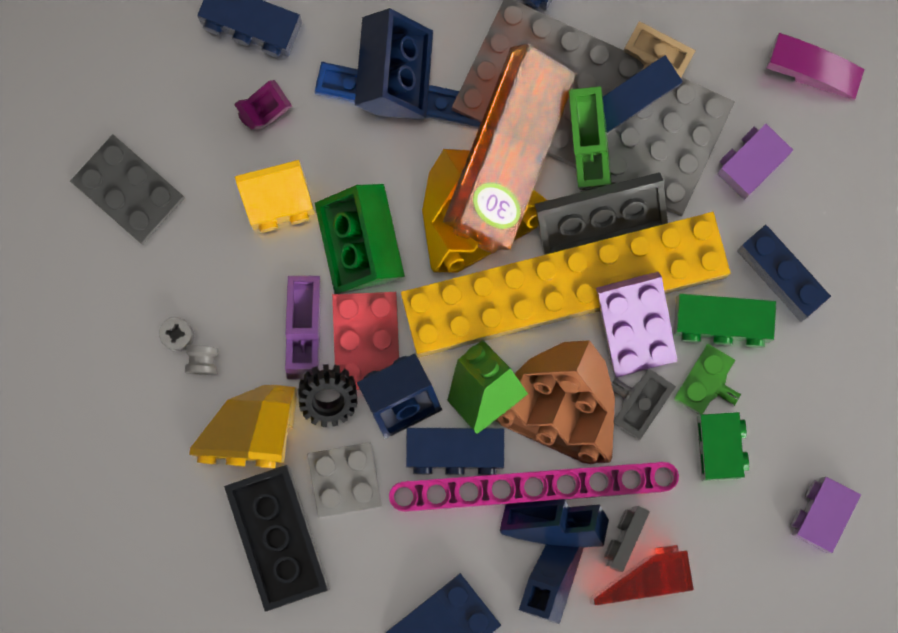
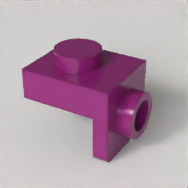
M275 80L268 81L248 99L239 100L234 104L239 111L238 116L240 120L251 130L266 128L292 107Z

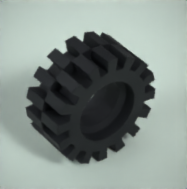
M323 364V370L319 371L318 366L312 368V375L307 371L304 374V380L300 379L298 388L299 408L301 412L303 411V416L306 420L311 417L312 424L316 425L318 420H320L321 427H327V422L331 421L333 427L338 426V419L345 423L348 421L347 414L352 417L355 413L354 408H357L358 404L356 384L353 376L349 377V371L345 368L340 373V366L334 365L333 370H329V364ZM325 389H333L340 393V397L331 402L319 401L315 395Z

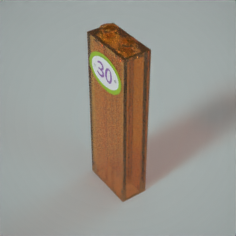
M530 44L510 47L443 219V223L453 228L452 232L455 235L465 239L472 238L478 242L477 246L491 253H496V250L511 249L568 100L569 90L572 89L577 76L576 73Z

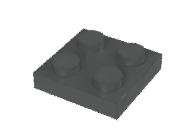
M635 506L631 510L623 512L617 526L618 529L622 530L618 540H611L604 555V558L608 559L606 567L617 572L624 571L650 513L649 510Z

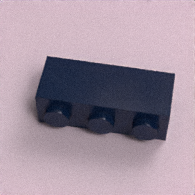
M203 0L197 15L200 23L203 24L202 28L216 35H220L221 32L233 36L232 40L244 46H250V43L261 46V50L264 53L273 57H279L280 54L289 57L302 24L300 14L263 0Z
M766 224L737 250L800 322L808 318L831 297Z
M407 428L406 468H413V474L419 475L432 474V468L445 469L446 475H465V469H478V475H497V469H504V428H485L478 434L472 428Z

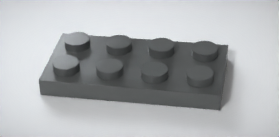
M660 172L535 204L544 255L668 223L664 180Z

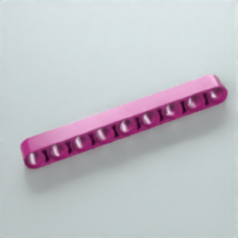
M668 462L405 481L397 483L391 488L389 500L391 505L398 511L411 512L561 499L661 493L672 490L677 485L679 474L674 465ZM659 468L668 470L671 475V481L667 486H660L655 481V472ZM633 471L638 475L639 483L637 487L628 489L624 486L622 482L624 472ZM595 473L604 475L607 484L603 491H595L591 488L589 483L591 475ZM565 475L573 479L575 486L571 493L563 494L558 490L557 480L559 477ZM530 478L538 479L542 483V492L538 496L528 495L524 489L526 480ZM501 480L508 483L510 486L508 497L499 499L493 495L492 485L496 481ZM472 483L477 487L478 496L476 499L465 501L460 497L459 489L463 484ZM435 485L443 487L446 492L444 501L438 504H434L427 499L428 489ZM400 488H408L413 493V500L407 506H400L395 502V493Z

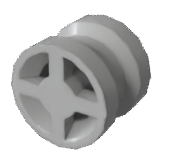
M178 317L170 318L161 325L159 337L161 342L170 350L182 352L187 349V346L192 345L194 331L185 320Z
M187 346L186 353L189 356V363L185 365V373L217 375V367L214 365V360L218 356V348Z

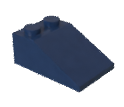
M459 573L386 633H493L501 624L462 574Z

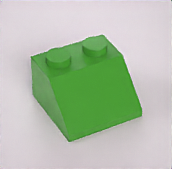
M482 340L477 345L469 348L457 360L447 401L473 431L478 434L528 395L512 369Z

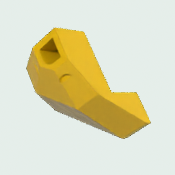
M443 149L429 171L422 208L431 269L433 272L458 273L538 227L535 204L548 200L502 164L469 150ZM498 183L508 188L515 195L519 202L521 213L518 222L513 227L507 229L495 228L480 218L473 202L474 193L480 185Z
M262 385L254 390L228 399L190 447L189 455L196 456L197 463L216 465L217 459L226 458V465L245 467L246 461L256 460V467L275 469L276 462L284 463L288 427H294L298 389L291 386Z

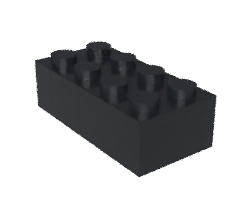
M288 465L224 486L265 612L330 590Z

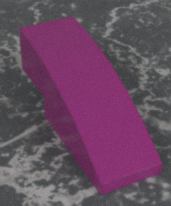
M779 33L774 41L766 69L795 77L794 81L852 100L856 99L865 70L832 52Z

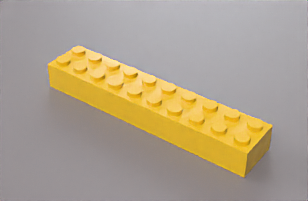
M713 211L402 291L401 297L416 355L420 358L478 343L482 340L486 341L600 311L596 292L597 287L659 271L662 276L665 294L726 279L731 272Z

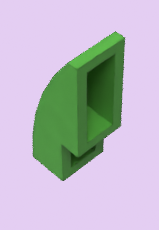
M602 87L569 90L578 188L581 191L611 185Z

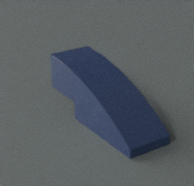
M666 55L603 96L607 133L651 106L652 103L683 83Z
M565 499L506 504L499 531L502 535L540 544L568 547H603L609 519L600 504L569 507Z

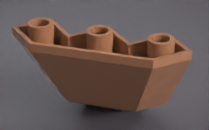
M591 341L563 342L530 358L514 373L528 395L495 421L507 429L582 463H610L613 453L615 396L606 362Z

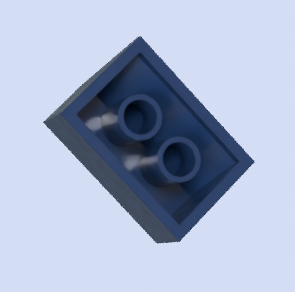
M391 8L362 17L355 106L377 116L412 119L427 118L433 30Z

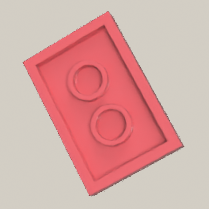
M397 292L332 294L335 365L340 366V373L344 368L349 371V377L353 376L355 380L356 390H360L357 382L363 380L368 373L381 371L392 365L399 358Z

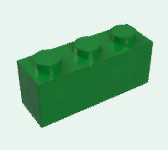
M679 294L676 297L674 336H681V341L699 343L701 338L714 339L713 343L718 345H733V340L746 341L745 346L763 348L765 343H770L774 340L776 301Z

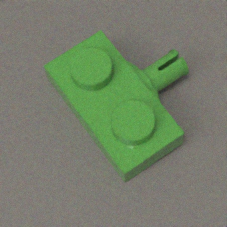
M707 344L674 400L699 415H703L710 402L718 396L735 406L741 393L725 385L727 374L735 363V359Z

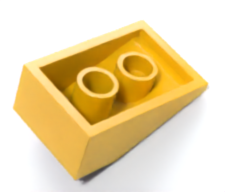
M299 160L235 176L236 184L253 230L259 229L261 233L269 232L279 228V223L290 221L291 224H299L308 221L309 216L315 214L306 177Z

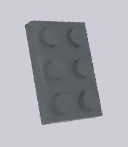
M113 134L70 180L72 184L142 245L185 199L179 191Z

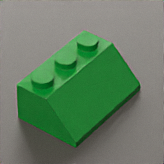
M384 184L355 185L315 202L334 294H344L380 286L405 277Z

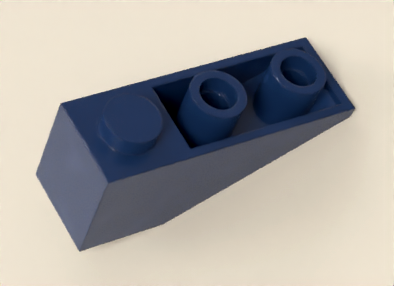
M546 544L528 579L519 610L531 616L560 624L584 547Z

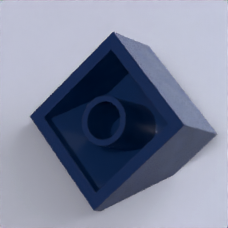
M415 353L410 356L400 357L389 367L381 371L370 372L363 380L357 382L385 439L442 411L432 384Z

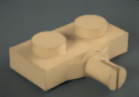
M639 21L623 52L640 60L644 65L643 69L666 55L681 78L696 50Z

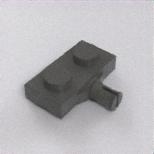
M650 368L641 381L632 388L616 377L611 384L613 391L622 396L624 400L622 409L613 421L614 424L636 439L641 440L676 386Z

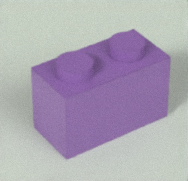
M767 124L760 130L754 126L741 139L745 145L738 152L732 148L719 161L723 167L717 174L744 200L793 151Z
M821 477L819 481L814 480L806 494V498L810 500L805 510L799 509L792 521L791 526L795 528L792 536L825 553H833L861 494L828 477Z

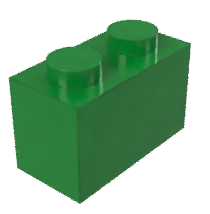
M740 412L697 416L702 481L744 478V471H749L748 452H743L742 439H746L747 430L745 419L740 420Z

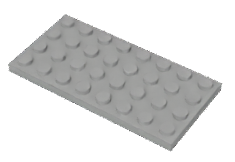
M503 0L455 99L452 111L486 124L510 138L576 168L569 90L601 86L602 94L605 96L642 71L644 65L640 60L623 52L624 50L515 0ZM681 77L683 83L679 87L607 133L612 184L660 172L664 180L666 208L668 211L681 217L735 101Z

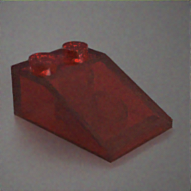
M678 545L655 548L656 554L648 555L589 597L590 604L602 605L694 590L687 550L679 551Z

